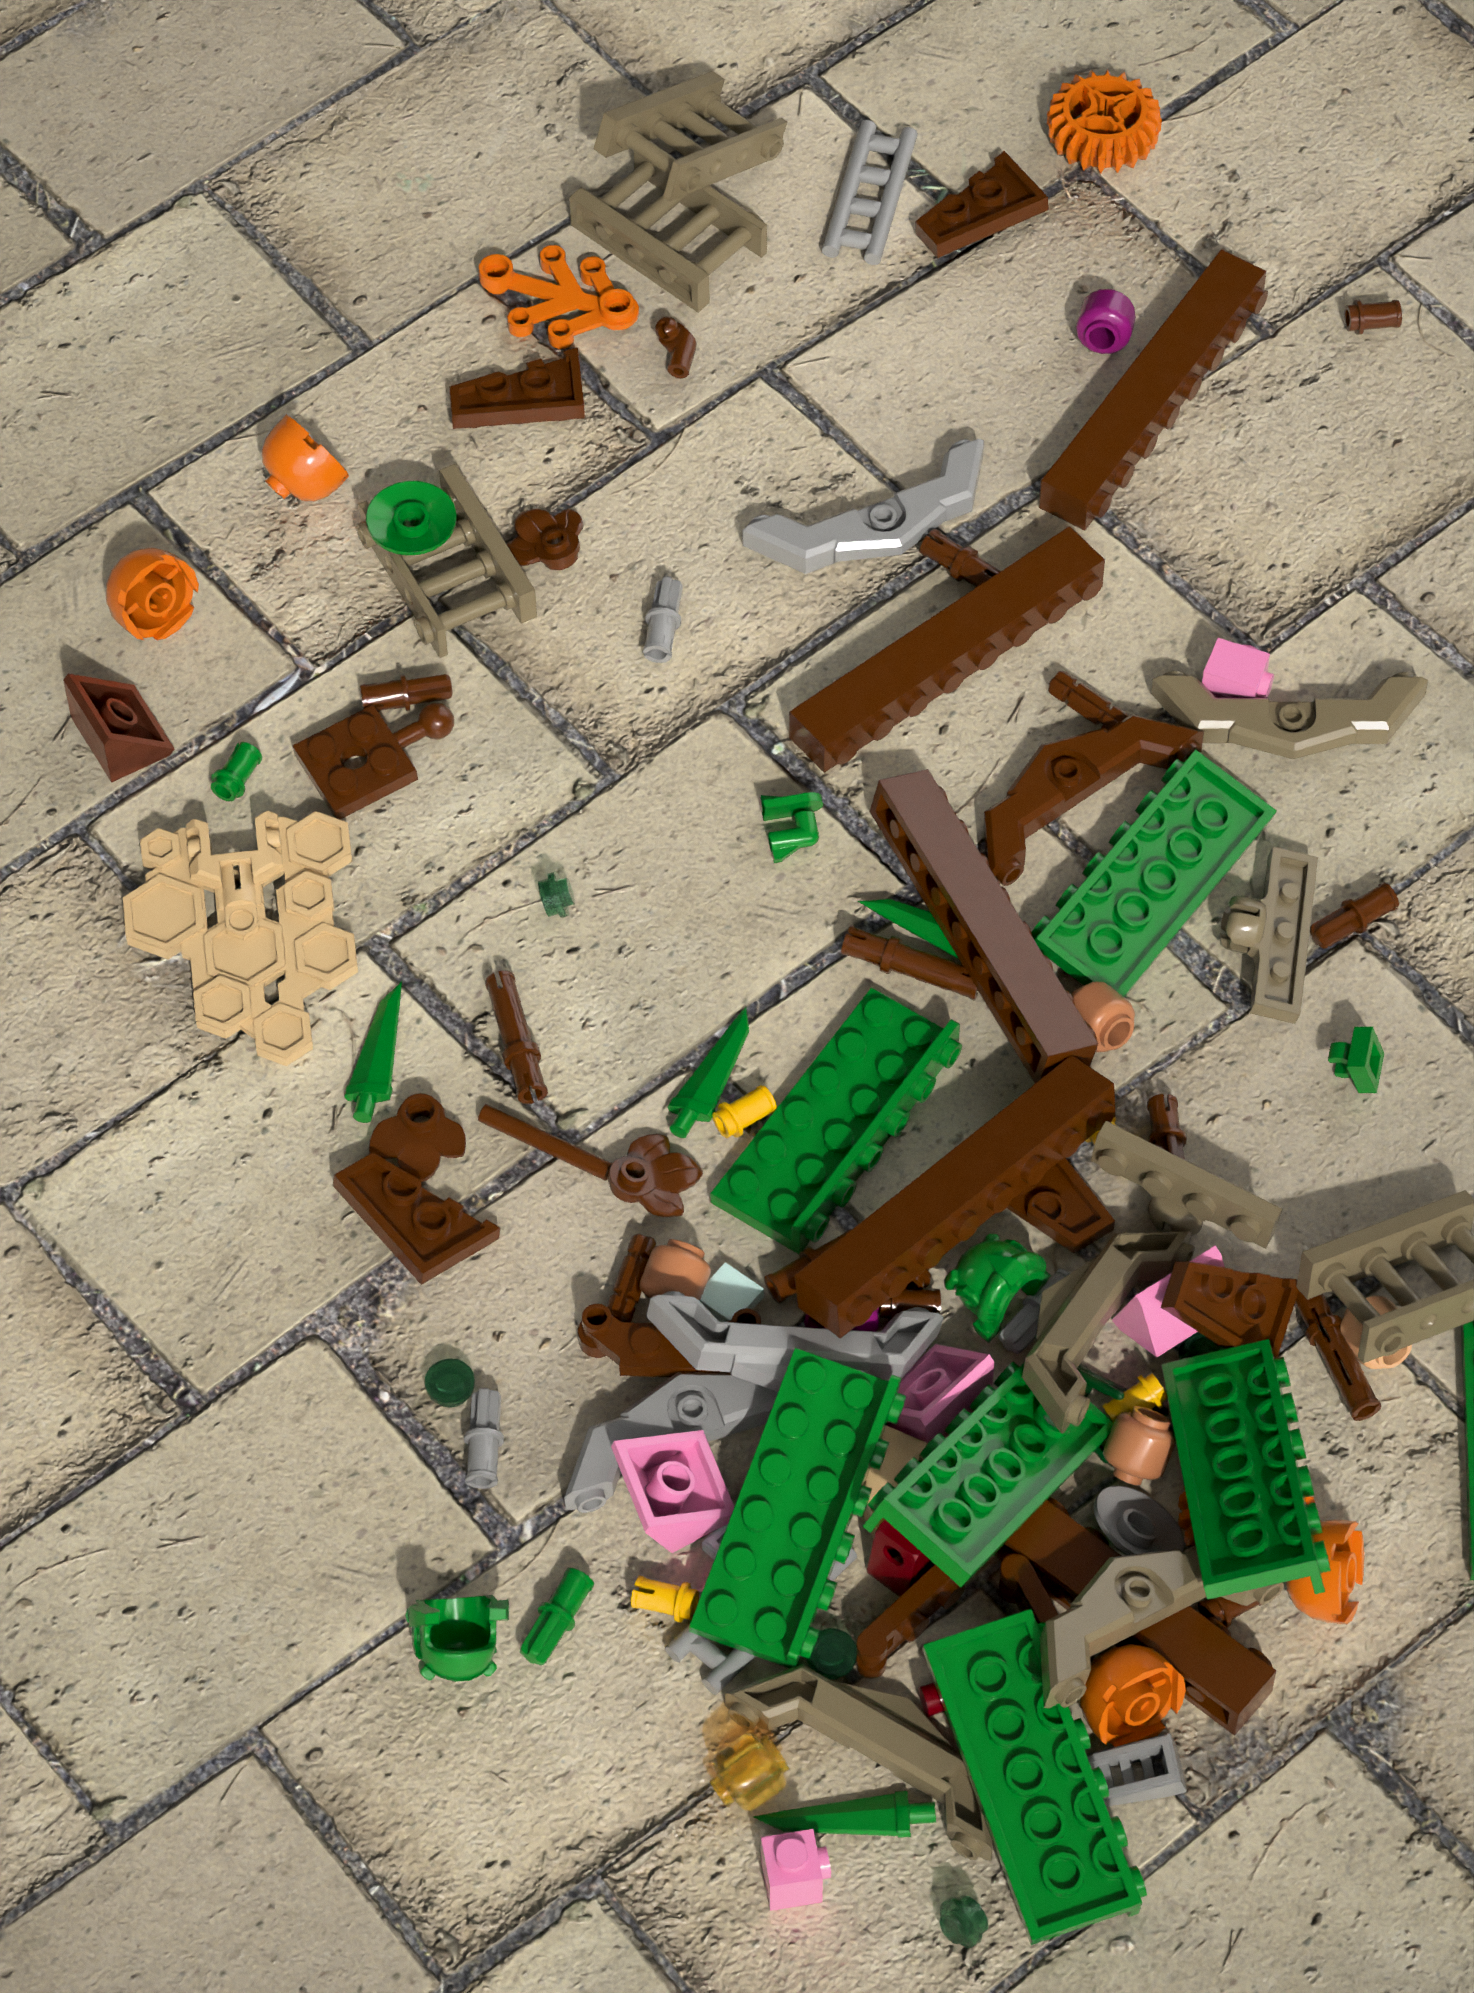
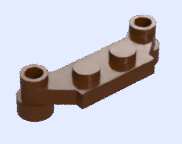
M598 1303L587 1306L582 1313V1321L578 1327V1342L581 1350L586 1355L594 1358L609 1357L619 1365L620 1376L671 1377L677 1372H720L696 1370L653 1323L621 1322L611 1315L608 1307ZM744 1308L735 1312L732 1319L728 1322L761 1324V1317L755 1310Z

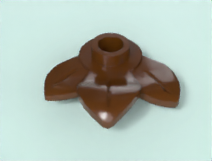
M570 508L565 509L553 517L545 510L531 509L519 513L515 518V530L518 537L506 543L519 565L526 566L541 561L548 569L563 570L569 568L577 561L580 550L578 535L583 529V521L576 511Z
M418 1093L405 1099L397 1111V1116L387 1118L378 1123L370 1139L369 1153L373 1152L384 1159L397 1158L399 1168L424 1182L435 1174L442 1156L447 1158L464 1156L466 1135L460 1124L445 1117L444 1108L439 1101L428 1094ZM420 1116L429 1118L425 1122H414V1119Z
M649 1134L633 1141L629 1146L627 1156L620 1157L612 1163L608 1172V1182L612 1193L618 1199L628 1203L639 1202L649 1213L656 1216L677 1217L682 1216L684 1213V1205L678 1193L694 1186L701 1179L703 1170L689 1156L678 1152L670 1153V1142L667 1136Z

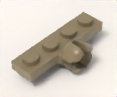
M1273 846L1267 859L1263 899L1258 900L1241 895L1233 896L1229 902L1230 906H1227L1223 913L1221 929L1227 932V934L1220 933V944L1227 950L1247 954L1254 960L1255 968L1249 1009L1250 1014L1295 1024L1300 1016L1318 857Z
M1105 1121L1097 1135L1090 1161L1100 1165L1104 1171L1111 1175L1122 1176L1142 1186L1151 1195L1148 1207L1149 1217L1160 1232H1162L1165 1223L1172 1225L1171 1232L1192 1231V1236L1201 1230L1203 1221L1207 1220L1231 1231L1242 1241L1253 1242L1265 1249L1267 1248L1274 1236L1283 1210L1282 1208L1108 1121Z

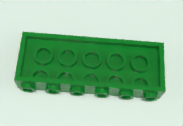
M1196 749L1184 763L1179 759L1174 761L1161 779L1166 784L1158 794L1152 789L1147 793L1135 810L1140 815L1131 825L1125 820L1119 826L1108 842L1113 848L1106 856L1098 852L1092 858L1082 873L1087 879L1079 888L1072 883L1055 905L1060 911L1052 920L1045 915L1031 932L1042 954L1046 955L1053 963L1082 985L1091 982H1104L1125 998L1270 823L1277 810Z
M870 988L710 1193L711 1203L797 1254L803 1251L810 1241L818 1242L829 1225L831 1213L837 1206L842 1208L850 1201L857 1186V1179L864 1170L871 1172L876 1167L882 1156L883 1146L890 1136L896 1138L902 1133L908 1123L909 1112L916 1102L923 1103L927 1100L936 1084V1076L942 1068H951L958 1059L962 1050V1044L959 1042L960 1024L951 1019L942 1028L884 994Z
M1266 1339L1161 1364L1207 1600L1309 1576L1314 1593H1324L1325 1588L1321 1573L1329 1572L1331 1568L1324 1540L1315 1542L1313 1535L1323 1533L1316 1503L1306 1504L1305 1497L1315 1494L1308 1466L1298 1467L1297 1460L1307 1457L1300 1429L1291 1430L1289 1425L1299 1422L1292 1392L1286 1394L1282 1392V1388L1291 1386L1284 1357L1274 1359L1270 1340Z
M794 1349L690 1623L689 1632L789 1669L798 1665L801 1656L807 1659L811 1658L820 1633L819 1629L812 1627L818 1609L828 1611L838 1583L830 1580L831 1573L836 1561L845 1564L855 1538V1535L847 1532L853 1514L863 1517L872 1492V1488L864 1486L870 1468L880 1470L889 1446L888 1441L881 1439L887 1422L897 1424L906 1400V1395L898 1393L901 1382L900 1377L891 1375L890 1380L887 1381L801 1349Z
M1012 1361L995 1380L994 1384L998 1388L995 1390L991 1385H987L969 1406L974 1411L972 1414L964 1408L944 1430L949 1435L947 1438L939 1432L919 1454L924 1460L920 1463L913 1457L894 1478L898 1485L893 1487L887 1482L868 1503V1506L874 1512L863 1527L869 1533H872L886 1520L960 1587L1109 1437L1114 1424L1112 1420L1090 1402L1079 1426L1070 1424L1066 1431L1061 1434L1023 1380L1024 1363L1019 1366Z
M1032 1609L924 1644L922 1651L1029 1942L1033 1945L1127 1913L1128 1917L1139 1914L1142 1906L1141 1897L1147 1896V1892L1138 1867L1136 1865L1129 1867L1122 1848L1128 1846V1841L1121 1820L1118 1816L1110 1818L1103 1800L1109 1797L1105 1777L1100 1767L1092 1769L1085 1750L1091 1748V1744L1082 1719L1073 1720L1069 1707L1063 1708L1059 1703L1049 1709L1044 1708L1040 1636L1045 1622L1037 1624Z

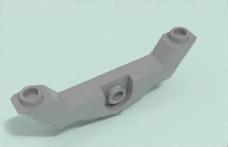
M964 439L956 442L944 455L939 477L896 492L894 497L858 511L851 509L808 526L779 514L771 517L769 515L757 516L742 530L743 546L804 574L840 561L902 555L943 522L972 512L983 459L984 440L970 441Z
M676 1291L652 1297L646 1317L696 1370L730 1372L731 1376L775 1391L780 1389L795 1348L887 1381L890 1380L891 1375L898 1376L902 1380L939 1335L944 1319L939 1313L915 1307L895 1314L881 1332L851 1330L840 1339L826 1328L719 1322L698 1299L685 1296L683 1293Z
M677 1372L621 1413V1417L588 1428L564 1497L565 1510L578 1509L581 1513L593 1512L603 1507L607 1499L614 1495L621 1474L611 1448L614 1441L698 1430L704 1431L708 1442L766 1424L778 1391L731 1376L730 1373Z

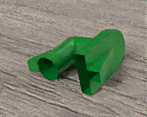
M809 792L783 797L761 795L763 821L794 816L797 827L768 832L774 863H780L798 849L813 846L818 842L819 831L814 812L823 807L821 794Z

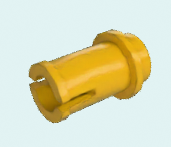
M759 1085L755 1090L730 1104L727 1102L720 1103L718 1111L714 1112L712 1117L716 1128L723 1137L729 1138L734 1136L738 1138L743 1135L744 1128L769 1114H773L777 1109V1105L771 1092L764 1085Z
M1153 1373L1145 1378L1142 1375L1138 1376L1139 1382L1123 1392L1124 1398L1122 1400L1113 1399L1102 1405L1110 1420L1115 1422L1118 1414L1132 1412L1134 1406L1149 1409L1157 1407L1158 1410L1163 1408L1161 1403L1168 1399V1396Z
M640 1575L637 1577L634 1585L639 1587V1591H632V1608H642L674 1616V1621L680 1623L684 1619L692 1620L699 1602V1590L692 1589L691 1584L688 1582H683L681 1586L648 1579Z

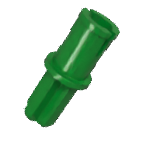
M567 1568L548 1602H542L539 1605L538 1613L540 1615L520 1646V1653L528 1662L541 1666L547 1663L565 1631H571L574 1628L575 1620L573 1618L587 1594L594 1587L593 1580L584 1572L575 1568Z

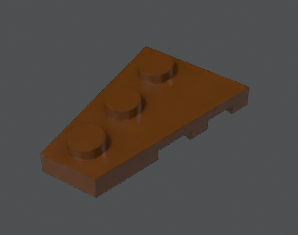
M1003 151L994 158L995 165L985 173L978 171L968 179L969 186L959 194H949L915 221L916 235L939 258L1048 211V196Z
M578 347L563 351V359L544 364L541 358L527 362L526 370L511 375L498 371L449 386L453 429L584 419L585 411Z
M372 1152L334 1174L333 1187L421 1285L499 1239L501 1229L499 1226L487 1219L483 1223L463 1212L464 1206L450 1197L444 1201L422 1188L421 1180Z
M1063 1158L1047 1171L1040 1182L1030 1185L1016 1196L1007 1207L1008 1210L1072 1253L1080 1251L1114 1231L1115 1227L1114 1218L1066 1158Z
M1175 1262L1160 1308L1225 1349L1269 1339L1275 1359L1278 1358L1299 1290L1296 1287L1297 1279L1278 1278L1267 1274L1248 1273L1195 1262Z

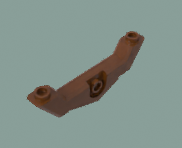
M1131 714L1108 730L1102 728L1041 744L1007 791L1006 797L984 811L983 827L986 858L989 868L998 883L1008 886L1022 875L1026 856V838L1139 763L1168 770L1176 759L1184 763L1195 749L1201 753L1204 731Z

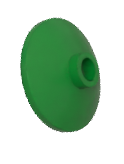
M404 481L386 487L372 499L366 513L367 529L372 539L383 549L399 555H420L439 548L451 537L457 520L456 508L450 496L439 487L422 481Z

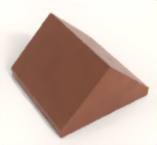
M69 673L63 679L71 719L111 783L170 756L175 750L135 685Z

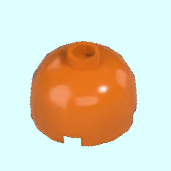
M287 414L273 427L265 438L261 451L262 463L270 474L265 482L283 499L291 494L301 501L314 502L328 497L349 477L348 472Z
M153 547L144 548L125 555L113 567L106 582L105 596L111 616L127 632L140 640L149 637L161 640L180 630L191 617L194 606L190 602L193 597V590L198 593L199 584L194 570L175 554Z
M1320 1520L1323 1533L1315 1534L1313 1537L1315 1542L1324 1540L1331 1571L1321 1573L1325 1592L1315 1594L1309 1576L1287 1581L1288 1596L1299 1611L1312 1619L1347 1625L1353 1620L1359 1601L1348 1602L1349 1594L1352 1593L1355 1582L1360 1585L1363 1584L1364 1541L1362 1531L1355 1530L1358 1525L1356 1521Z
M1127 1644L1110 1649L1093 1660L1091 1671L1085 1684L1087 1689L1080 1698V1705L1088 1726L1106 1746L1107 1743H1111L1116 1747L1158 1736L1166 1728L1161 1720L1167 1715L1170 1708L1176 1714L1181 1708L1186 1692L1184 1677L1153 1648Z

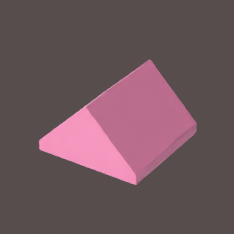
M1216 1246L1190 1261L1224 1267L1221 1253ZM1172 1273L1137 1294L1112 1319L1120 1331L1155 1357H1159L1198 1332L1160 1308Z
M935 1344L913 1365L901 1380L898 1393L906 1395V1400L897 1424L887 1422L886 1426L927 1442V1444L939 1432L946 1438L948 1434L944 1430L964 1408L972 1414L974 1411L969 1407L987 1385L993 1386L994 1361L990 1354Z
M703 1430L613 1442L611 1448L645 1533L669 1552L674 1553L729 1523L734 1505Z

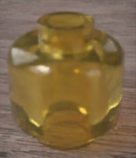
M745 1733L713 1756L712 1765L717 1776L709 1782L726 1807L736 1802L740 1808L751 1812L784 1790L787 1784L784 1773L790 1770V1767L767 1734L759 1738L753 1733Z

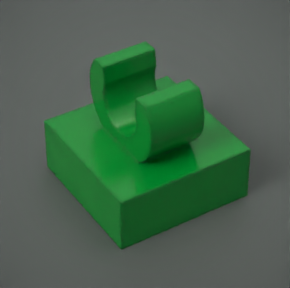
M1354 1027L1351 1044L1346 1042L1331 1043L1328 1061L1329 1063H1336L1334 1071L1336 1077L1352 1078L1358 1093H1377L1385 1053L1373 1027Z

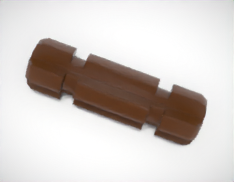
M1059 671L1049 683L1048 691L1051 695L1061 702L1068 700L1067 706L1095 725L1102 723L1101 729L1106 728L1108 730L1129 716L1128 713L1117 706L1109 707L1110 701L1085 684H1075L1077 679L1065 671Z
M635 1234L631 1237L626 1250L628 1255L623 1259L612 1289L614 1294L610 1296L606 1307L611 1311V1315L621 1322L632 1321L636 1310L634 1305L638 1303L642 1293L639 1287L640 1280L651 1251L656 1247V1240L650 1236Z

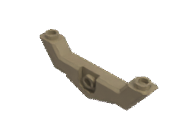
M1169 671L1152 679L1151 694L1180 726L1204 731L1203 743H1233L1278 756L1297 759L1350 744H1387L1426 695L1428 680L1423 677H1416L1409 672H1400L1392 677L1383 679L1367 699L1314 698V702L1269 701V698H1215L1198 678L1187 676L1181 671Z
M1192 1231L1114 1233L1100 1254L1042 1292L1035 1345L1025 1358L1022 1378L1061 1434L1066 1431L1070 1424L1079 1426L1089 1408L1090 1399L1084 1396L1087 1382L1077 1370V1367L1093 1346V1341L1109 1318L1116 1313L1137 1281L1161 1280L1172 1273L1175 1262H1190L1195 1251V1246L1189 1244Z
M1196 1545L1183 1552L1181 1549L1110 1557L1071 1603L1069 1610L1045 1622L1040 1636L1044 1708L1049 1709L1058 1703L1063 1708H1066L1076 1703L1084 1695L1087 1689L1085 1684L1091 1671V1656L1207 1597L1203 1586ZM1278 1583L1221 1597L1244 1606H1248L1255 1601L1265 1605L1281 1593L1284 1584Z
M804 1664L725 1693V1706L729 1709V1716L734 1722L745 1729L753 1730L757 1726L769 1731L795 1720H800L848 1749L851 1747L893 1772L894 1776L944 1804L946 1835L951 1839L950 1844L956 1852L970 1860H977L978 1857L992 1861V1838L961 1755L957 1754L956 1750L910 1698L831 1681Z

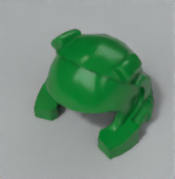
M988 1234L982 1242L971 1246L960 1257L955 1269L946 1275L944 1286L947 1290H956L955 1295L978 1317L973 1323L974 1330L987 1343H990L1000 1332L1001 1327L999 1325L1004 1318L1006 1309L1021 1288L1027 1296H1034L1047 1283L1051 1275L1046 1271V1262L1039 1254L1027 1251L1016 1240L1006 1239L1005 1241H1000V1237L997 1234Z
M493 1595L451 1599L416 1600V1603L411 1604L407 1608L405 1616L409 1627H412L413 1651L415 1656L421 1659L418 1668L420 1674L426 1680L430 1681L436 1675L453 1682L470 1681L482 1674L489 1677L496 1671L497 1665L492 1660L493 1655L497 1652L496 1623L497 1621L509 1620L508 1600H497Z

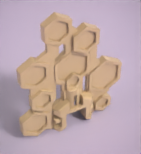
M267 810L255 817L258 850L213 855L209 826L206 822L192 819L186 824V828H180L173 833L157 828L140 839L143 867L152 869L145 874L146 883L123 897L127 944L168 960L181 952L182 958L191 961L195 1019L198 1029L225 1039L242 1030L255 1039L257 1056L284 1066L290 1065L313 1050L309 1013L304 1012L303 999L321 987L332 990L358 973L354 934L334 927L333 892L331 879H329V876L352 862L348 822L314 811L298 822L284 816L278 817L276 813ZM239 865V870H233V866ZM285 875V884L276 890L279 922L266 918L263 887ZM240 881L241 889H236V882ZM204 889L215 893L218 923L208 929ZM285 974L286 979L278 983L279 1001L273 1005L265 1001L264 987Z

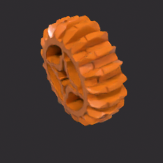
M1107 69L1104 75L1097 76L1090 70L1087 78L1084 79L1075 75L1071 84L1062 83L1059 92L1053 94V99L1050 101V111L1047 112L1048 136L1050 143L1055 144L1057 155H1066L1068 164L1081 162L1083 171L1093 166L1098 168L1101 175L1105 168L1112 167L1118 173L1123 164L1134 169L1138 159L1146 160L1150 150L1155 149V145L1158 142L1162 125L1159 102L1153 99L1151 88H1142L1140 79L1127 81L1125 72L1116 77L1111 76Z

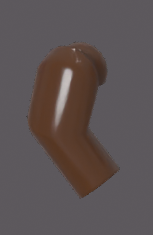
M661 318L655 326V333L659 337L660 343L671 354L668 372L675 378H686L690 372L697 342L694 336L681 323L676 322L674 318Z

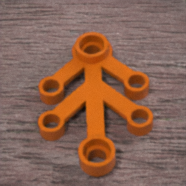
M549 245L541 250L540 267L545 273L553 275L558 285L515 273L512 261L501 254L489 255L483 258L479 264L480 284L489 293L502 294L509 289L548 300L528 308L518 307L509 312L507 316L508 330L516 337L530 335L534 330V324L576 309L588 312L568 321L557 319L549 324L548 341L550 345L557 349H565L573 344L575 335L601 326L611 330L627 329L639 317L637 301L628 291L614 288L606 274L605 262L599 257H587L580 263L581 281L588 286H594L598 296L582 291L566 263L564 249L557 245ZM551 258L559 259L557 261H548ZM598 270L596 273H589L587 271ZM526 321L524 324H517L515 322ZM559 332L567 333L566 335H563V336H558V335H556V333H559Z

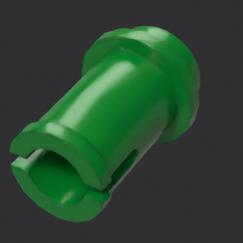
M237 743L222 769H217L213 772L211 776L212 792L220 799L228 802L243 796L246 790L245 783L257 765L262 761L263 757L260 751L249 743Z

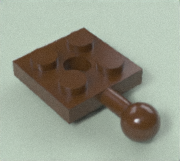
M431 703L421 710L418 721L392 733L375 706L371 705L292 745L295 757L333 816L341 820L417 781V771L403 748L424 737L435 740L445 738L453 730L454 715L444 704ZM353 756H362L367 759V762L357 769H349L343 766L345 761Z

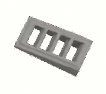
M1170 1733L1086 1754L1091 1768L1100 1767L1109 1790V1797L1103 1799L1106 1807L1165 1798L1187 1792L1178 1748ZM1153 1760H1163L1166 1774L1156 1776ZM1141 1762L1145 1780L1136 1782L1132 1763ZM1120 1765L1124 1785L1115 1787L1111 1766Z

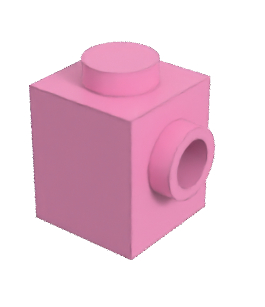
M1217 638L1204 669L1202 683L1215 698H1268L1274 680V674L1268 672L1270 653L1260 651L1251 645H1241Z
M809 1829L761 1837V1864L770 1911L821 1903L823 1879L831 1878V1869L826 1846H816L814 1830Z

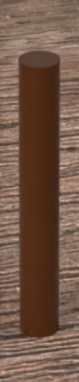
M485 1104L478 1116L479 1122L604 1181L608 1179V1172L612 1162L488 1104Z

